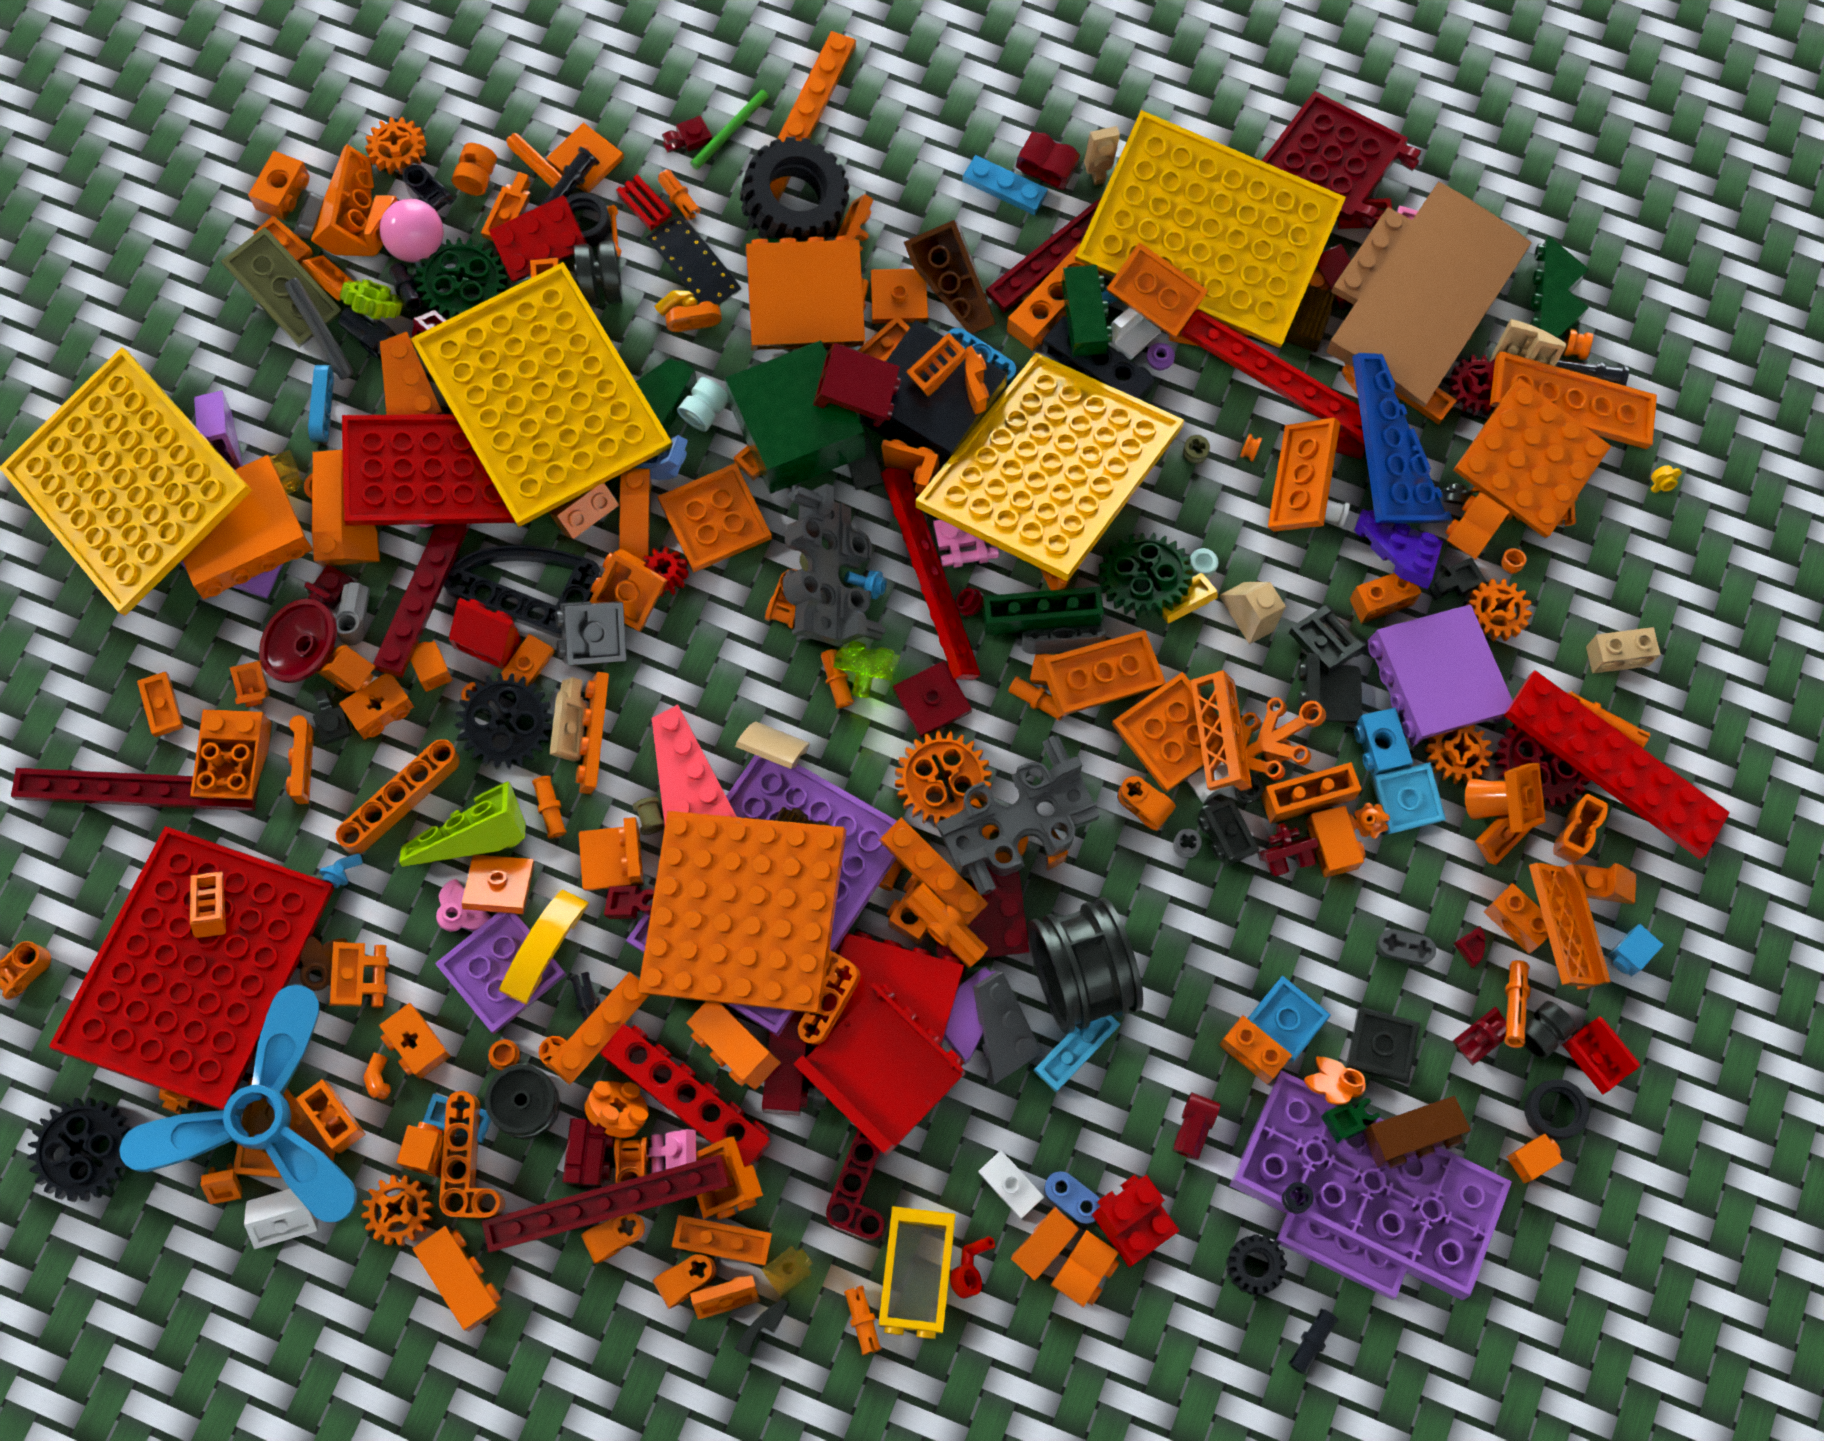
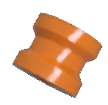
M1570 328L1564 340L1566 348L1562 356L1569 357L1575 355L1579 360L1585 361L1591 350L1593 333L1586 332L1580 334L1576 329Z
M560 1036L547 1037L539 1046V1057L547 1068L549 1067L546 1064L551 1059L549 1057H553L566 1043V1040Z

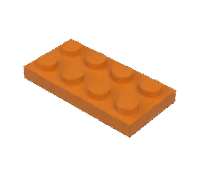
M1336 418L1285 425L1268 521V528L1273 532L1324 526L1340 429V422Z
M1145 630L1049 656L1039 662L1060 717L1154 690L1166 684Z

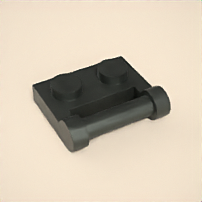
M1328 604L1292 626L1289 632L1307 653L1320 654V667L1327 674L1351 658L1358 657L1368 647L1362 639H1357L1334 615L1335 611ZM1326 622L1348 647H1345L1323 623Z

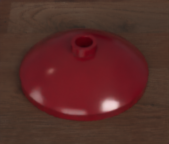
M314 599L296 600L281 608L267 624L260 640L259 658L265 672L277 681L284 683H296L315 674L329 659L336 642L337 624L332 611L326 605Z

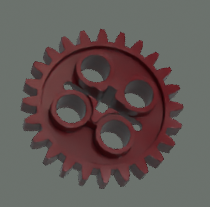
M1516 724L1512 725V729L1508 728L1503 733L1505 738H1501L1497 744L1501 748L1494 755L1501 758V760L1497 761L1494 766L1503 769L1498 779H1505V771L1527 763H1539L1543 801L1548 810L1555 805V802L1560 808L1566 804V799L1569 802H1573L1577 798L1576 794L1581 795L1586 790L1583 785H1587L1591 781L1539 741L1533 740L1531 735ZM1522 747L1528 750L1530 757H1524L1519 752V748ZM1558 766H1564L1568 770L1569 776L1563 775L1559 771Z

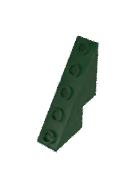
M1548 236L1544 243L1537 244L1534 260L1538 261V268L1535 269L1533 275V285H1536V292H1534L1531 300V309H1535V314L1531 319L1530 325L1562 340L1570 328L1573 329L1582 320L1589 308L1571 293L1582 282L1589 268Z

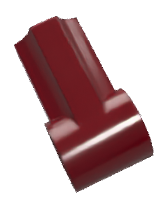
M1191 1092L1181 1118H1183V1122L1172 1151L1186 1158L1198 1160L1209 1129L1211 1130L1214 1126L1221 1103Z

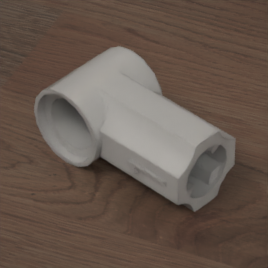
M350 582L344 585L339 611L335 615L337 634L340 640L349 646L359 644L365 637L364 622L370 588L360 583ZM355 625L352 630L343 631L346 626Z

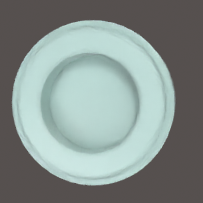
M1201 548L1191 554V566H1193L1194 576L1203 573L1206 578H1209L1216 572L1218 558L1213 551Z

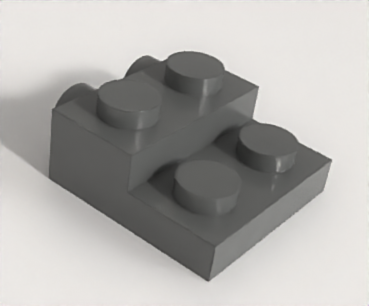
M623 602L560 604V611L555 612L556 627L562 630V640H557L556 644L558 658H563V662L567 665L626 661Z

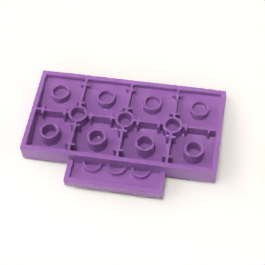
M1280 1070L1229 1186L1287 1214L1276 1239L1279 1245L1391 1300L1397 1297L1405 1273L1462 1301L1469 1297L1512 1181L1441 1147L1434 1148L1436 1151L1434 1154L1422 1159H1418L1417 1155L1406 1158L1408 1161L1406 1164L1394 1169H1390L1388 1165L1377 1168L1362 1133L1338 1144L1331 1135L1321 1116L1325 1111L1339 1105L1328 1103L1325 1094L1313 1092L1303 1080ZM1378 1118L1374 1123L1383 1121V1119ZM1294 1182L1305 1183L1313 1192L1314 1199L1312 1205L1301 1214L1290 1213L1282 1204L1283 1192ZM1296 1191L1292 1196L1290 1195V1198L1296 1200V1205H1300L1302 1201H1305V1198L1300 1197L1299 1191Z

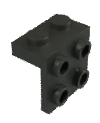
M1308 653L1303 663H1299L1298 680L1302 681V691L1299 692L1298 697L1299 709L1308 701H1316L1326 711L1324 722L1357 723L1362 715L1361 669L1358 666L1341 665L1327 674L1320 667V654ZM1319 712L1313 713L1311 720L1316 719Z

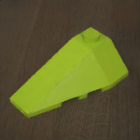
M507 781L480 794L473 799L476 804L463 813H460L457 809L450 814L451 818L440 828L431 826L401 846L399 858L401 866L496 852L506 847L518 845L525 839L526 822L510 782Z

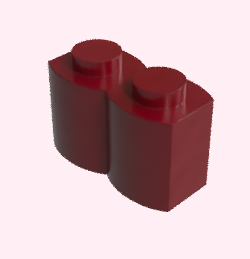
M1031 132L1017 156L1016 168L1029 176L1040 178L1057 189L1065 190L1079 165L1081 154L1071 145L1056 143L1046 133Z

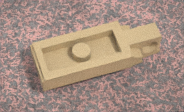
M1117 126L1090 132L1084 164L1087 174L1092 175L1094 185L1105 183L1107 178L1106 170L1112 169L1120 137Z
M574 677L562 680L561 689L558 691L550 745V755L572 762L581 759L579 745L581 737L584 735L582 717L584 709L587 708V703H584L583 697H580L582 680Z

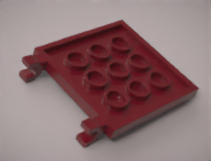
M1314 91L1261 161L1345 196V201L1338 216L1349 222L1355 216L1361 225L1371 229L1376 222L1374 216L1377 214L1378 209L1371 205H1366L1364 202L1397 158L1400 159L1404 167L1413 171L1419 164L1417 158L1421 154V150L1408 146V137Z

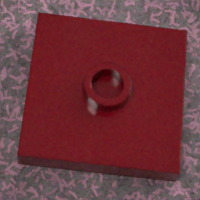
M945 660L892 686L896 697L919 738L972 713L970 704L958 683L954 680Z

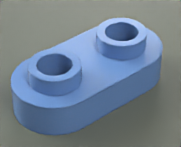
M1055 1172L1048 1177L1045 1182L1044 1191L1046 1197L1053 1204L1080 1224L1087 1225L1096 1221L1091 1214L1100 1208L1097 1203L1100 1199L1097 1195L1066 1172ZM1057 1182L1065 1183L1067 1187L1066 1192L1058 1193L1055 1189V1184ZM1082 1202H1089L1091 1204L1092 1211L1090 1213L1082 1212L1080 1208Z

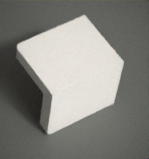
M1222 762L1214 771L1215 780L1229 777L1227 765ZM1204 768L1190 776L1187 780L1203 804L1231 787L1227 786L1214 791L1207 789Z

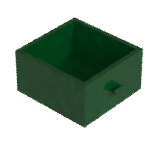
M821 340L725 377L729 405L770 494L865 457V432L856 413L828 403L824 409L813 405L827 354Z

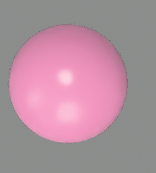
M418 199L399 200L388 207L381 218L380 237L387 251L399 260L416 263L420 262V259L423 258L429 259L431 254L437 252L443 241L444 229L441 218L436 210L424 201Z

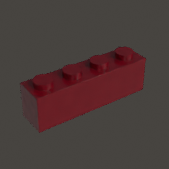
M795 1011L779 1037L771 1032L769 1034L768 1050L781 1064L764 1081L763 1113L800 1116L801 1108H807L808 1089H803L805 1076L794 1065L802 1055L806 1058L807 1046H813L804 1042L798 1034V1025L805 1012ZM810 1024L806 1029L810 1032L808 1038L815 1033V1027H809Z

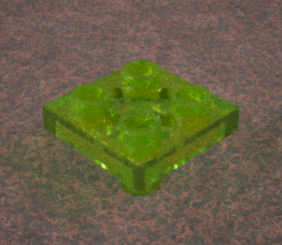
M852 641L842 645L835 656L833 668L856 673L851 694L859 698H869L873 677L891 681L899 667L901 656L894 654V651L888 648L879 647L877 650L866 648L864 643Z

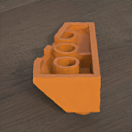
M343 450L313 452L314 561L322 567L327 566V564L335 566L380 562L379 539L375 525L345 526Z

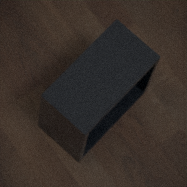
M915 320L886 360V362L900 366L897 377L901 379L897 393L892 395L891 403L894 404V409L890 419L884 420L878 428L873 426V418L860 414V423L890 441L895 439L906 443L907 446L912 448L925 447L931 449L938 455L939 468L941 469L1006 390L1008 373L985 361L987 369L984 370L983 383L988 390L989 398H987L986 410L976 415L970 404L965 386V359L940 387L927 397L911 380L906 371L944 336ZM949 345L945 348L952 358L956 355ZM941 354L937 357L944 366L948 363ZM931 363L929 368L936 374L939 369ZM923 372L921 377L927 382L930 377Z

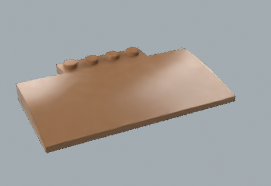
M1439 181L1412 220L1387 207L1333 286L1332 293L1354 304V307L1330 340L1326 352L1353 368L1352 356L1358 353L1383 354L1396 384L1394 391L1425 408L1532 242L1482 206Z

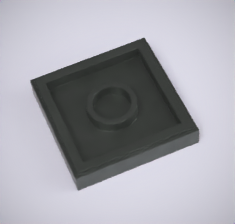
M1359 1007L1357 1009L1346 1068L1408 1083L1420 1022Z

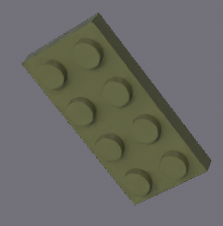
M263 227L221 260L222 265L298 348L314 337L287 292L285 288L287 281L293 278L299 279L326 326L342 313L339 306L266 227Z

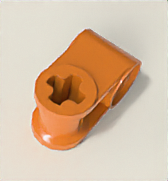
M785 571L782 573L774 595L770 599L765 620L771 621L773 619L788 624V628L794 629L795 605L788 602L783 592Z
M1138 776L1126 778L1117 793L1119 803L1138 817L1147 827L1155 831L1161 828L1176 808L1175 803L1168 796L1159 792ZM1134 788L1137 790V793L1131 797L1128 795V792Z
M24 941L16 945L12 951L0 960V989L3 991L2 996L6 1000L19 996L31 982L47 970L51 963L49 951L33 942ZM35 951V959L28 964V956Z
M642 1137L641 1140L628 1141L615 1138L616 1183L623 1182L630 1176L641 1177L647 1175V1165L649 1162L648 1137Z
M631 1213L600 1223L582 1233L581 1237L594 1264H598L641 1239L645 1233V1223L640 1216ZM626 1220L633 1223L636 1222V1226L632 1228L634 1233L632 1235L622 1232V1229L626 1227Z
M695 1254L680 1264L664 1271L652 1281L668 1309H671L688 1299L690 1293L696 1292L715 1278L717 1267L712 1258L706 1255ZM697 1262L707 1265L703 1270L704 1277L694 1275V1271L697 1270Z

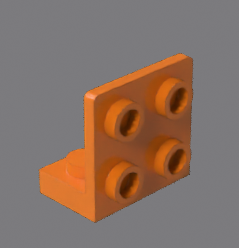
M883 440L881 447L884 465L889 468L908 470V473L914 474L913 482L916 483L915 493H918L919 496L940 471L938 455L925 447H919L918 449L909 447L900 440Z
M636 817L623 818L624 827L579 832L582 887L584 891L609 889V886L644 885L640 829Z

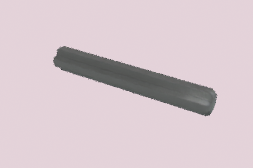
M298 278L287 281L285 283L287 292L341 380L349 378L353 375V369Z

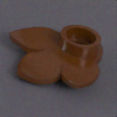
M313 936L307 939L300 956L303 963L300 971V981L303 986L311 991H319L328 985L331 986L333 942L348 943L346 938L333 939L324 945H321ZM311 971H321L322 978L316 982L312 981L309 976Z

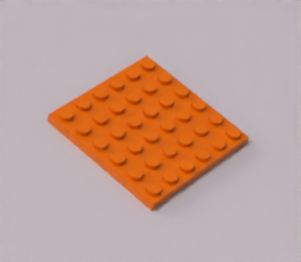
M667 811L638 993L820 1014L847 829L838 826Z

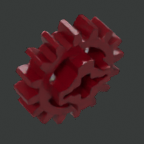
M1471 355L1468 361L1463 358L1459 365L1454 367L1451 372L1453 376L1448 380V384L1452 386L1449 390V395L1457 396L1456 404H1464L1462 411L1465 412L1468 408H1471L1473 415L1476 416L1479 410H1482L1484 415H1488L1491 409H1496L1490 406L1495 359L1490 363L1487 361L1486 355H1483L1480 360H1477L1475 355Z

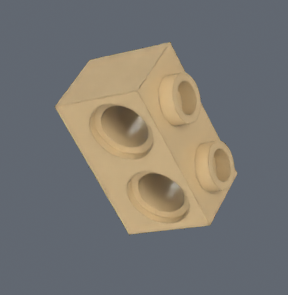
M1654 627L1596 634L1586 646L1592 674L1648 667L1661 655Z

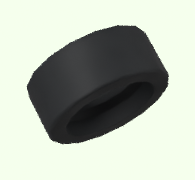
M580 192L568 196L567 200L573 213L583 209L598 213L600 220L597 226L582 232L587 244L591 247L597 246L605 240L610 232L611 222L606 204L600 197L591 193Z
M1553 1079L1539 1084L1529 1093L1525 1101L1524 1114L1528 1125L1537 1135L1541 1136L1546 1133L1548 1138L1561 1141L1577 1135L1584 1129L1589 1119V1104L1585 1094L1578 1086L1567 1080ZM1560 1092L1566 1095L1572 1102L1575 1115L1572 1123L1567 1127L1561 1129L1552 1128L1541 1118L1539 1103L1547 1093Z

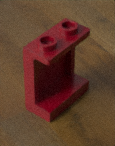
M834 343L826 354L813 405L823 409L828 403L873 418V426L879 428L884 420L890 419L893 413L894 404L891 403L892 395L897 393L901 379L897 377L900 366Z

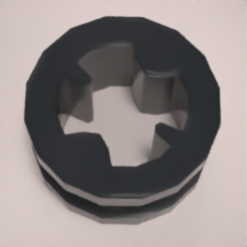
M1302 1182L1290 1184L1282 1194V1204L1286 1210L1293 1214L1305 1212L1312 1205L1314 1199L1311 1188ZM1296 1191H1299L1300 1197L1305 1198V1201H1302L1300 1205H1296V1200L1290 1198V1195L1292 1196Z

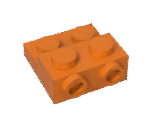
M621 548L614 553L610 552L604 560L602 567L605 568L602 577H598L591 587L590 592L593 595L590 602H623L624 623L640 632L643 630L667 579L645 567L646 562Z
M734 1136L725 1138L696 1152V1161L724 1154L732 1185L696 1195L703 1219L714 1215L717 1216L718 1220L736 1214L735 1207H738L739 1211L749 1209L757 1205L756 1198L763 1196L754 1166L744 1167Z

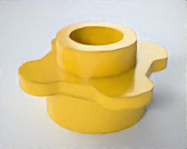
M1669 465L1655 470L1651 475V480L1654 483L1651 487L1652 492L1656 493L1660 490L1667 492L1675 488L1678 484L1677 479L1682 474V471L1679 468L1673 469Z

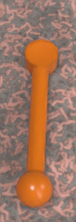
M613 204L608 206L607 210L611 217L612 241L615 242L617 257H619L622 251L618 247L616 223L618 210Z

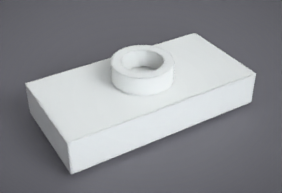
M1002 1150L978 1171L979 1175L1020 1219L1044 1198L1039 1190Z

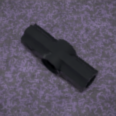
M347 307L341 313L338 321L339 326L356 338L362 347L375 358L381 357L380 342L396 336L394 331L380 320L376 322L367 315L356 313L352 310V307Z

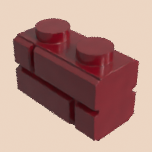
M570 1118L562 1181L565 1185L601 1188L604 1187V1181H610L612 1162L607 1161L608 1149L614 1148L615 1137L604 1133L606 1128L599 1123L594 1126L588 1119Z

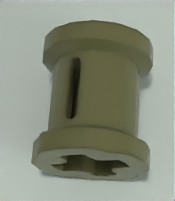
M646 797L632 805L633 810L638 812L642 824L640 828L642 835L654 834L665 829L664 820H662L658 809V797Z

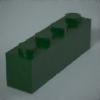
M1100 586L983 596L982 604L985 636L1022 633L1033 629L1088 625L1101 626L1104 615Z

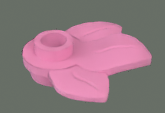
M457 879L447 882L439 893L441 906L436 913L437 923L442 929L449 932L458 931L461 928L472 931L477 930L491 916L486 911L462 909L461 902L465 888L463 889ZM448 913L457 914L454 918H449L446 915Z

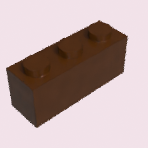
M1454 1095L1371 1124L1362 1134L1377 1168L1388 1165L1390 1169H1394L1408 1162L1406 1158L1417 1155L1418 1159H1422L1436 1152L1434 1148L1445 1145L1446 1149H1451L1464 1143L1462 1138L1471 1129Z

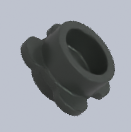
M1449 484L1448 487L1441 490V493L1444 494V502L1464 505L1467 497L1473 493L1467 491L1466 486L1460 484Z

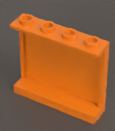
M839 236L833 241H824L823 237H811L805 242H796L795 238H783L778 243H768L767 239H754L750 244H746L751 351L800 349L820 340L825 348H831L834 343L845 347L864 345L865 328L859 240H853L852 236Z
M269 455L235 469L252 491L182 559L193 587L203 599L217 596L228 588L246 583L250 578L263 572L272 571L277 566L292 559L301 558L305 553L313 550L304 535L281 483L278 469Z

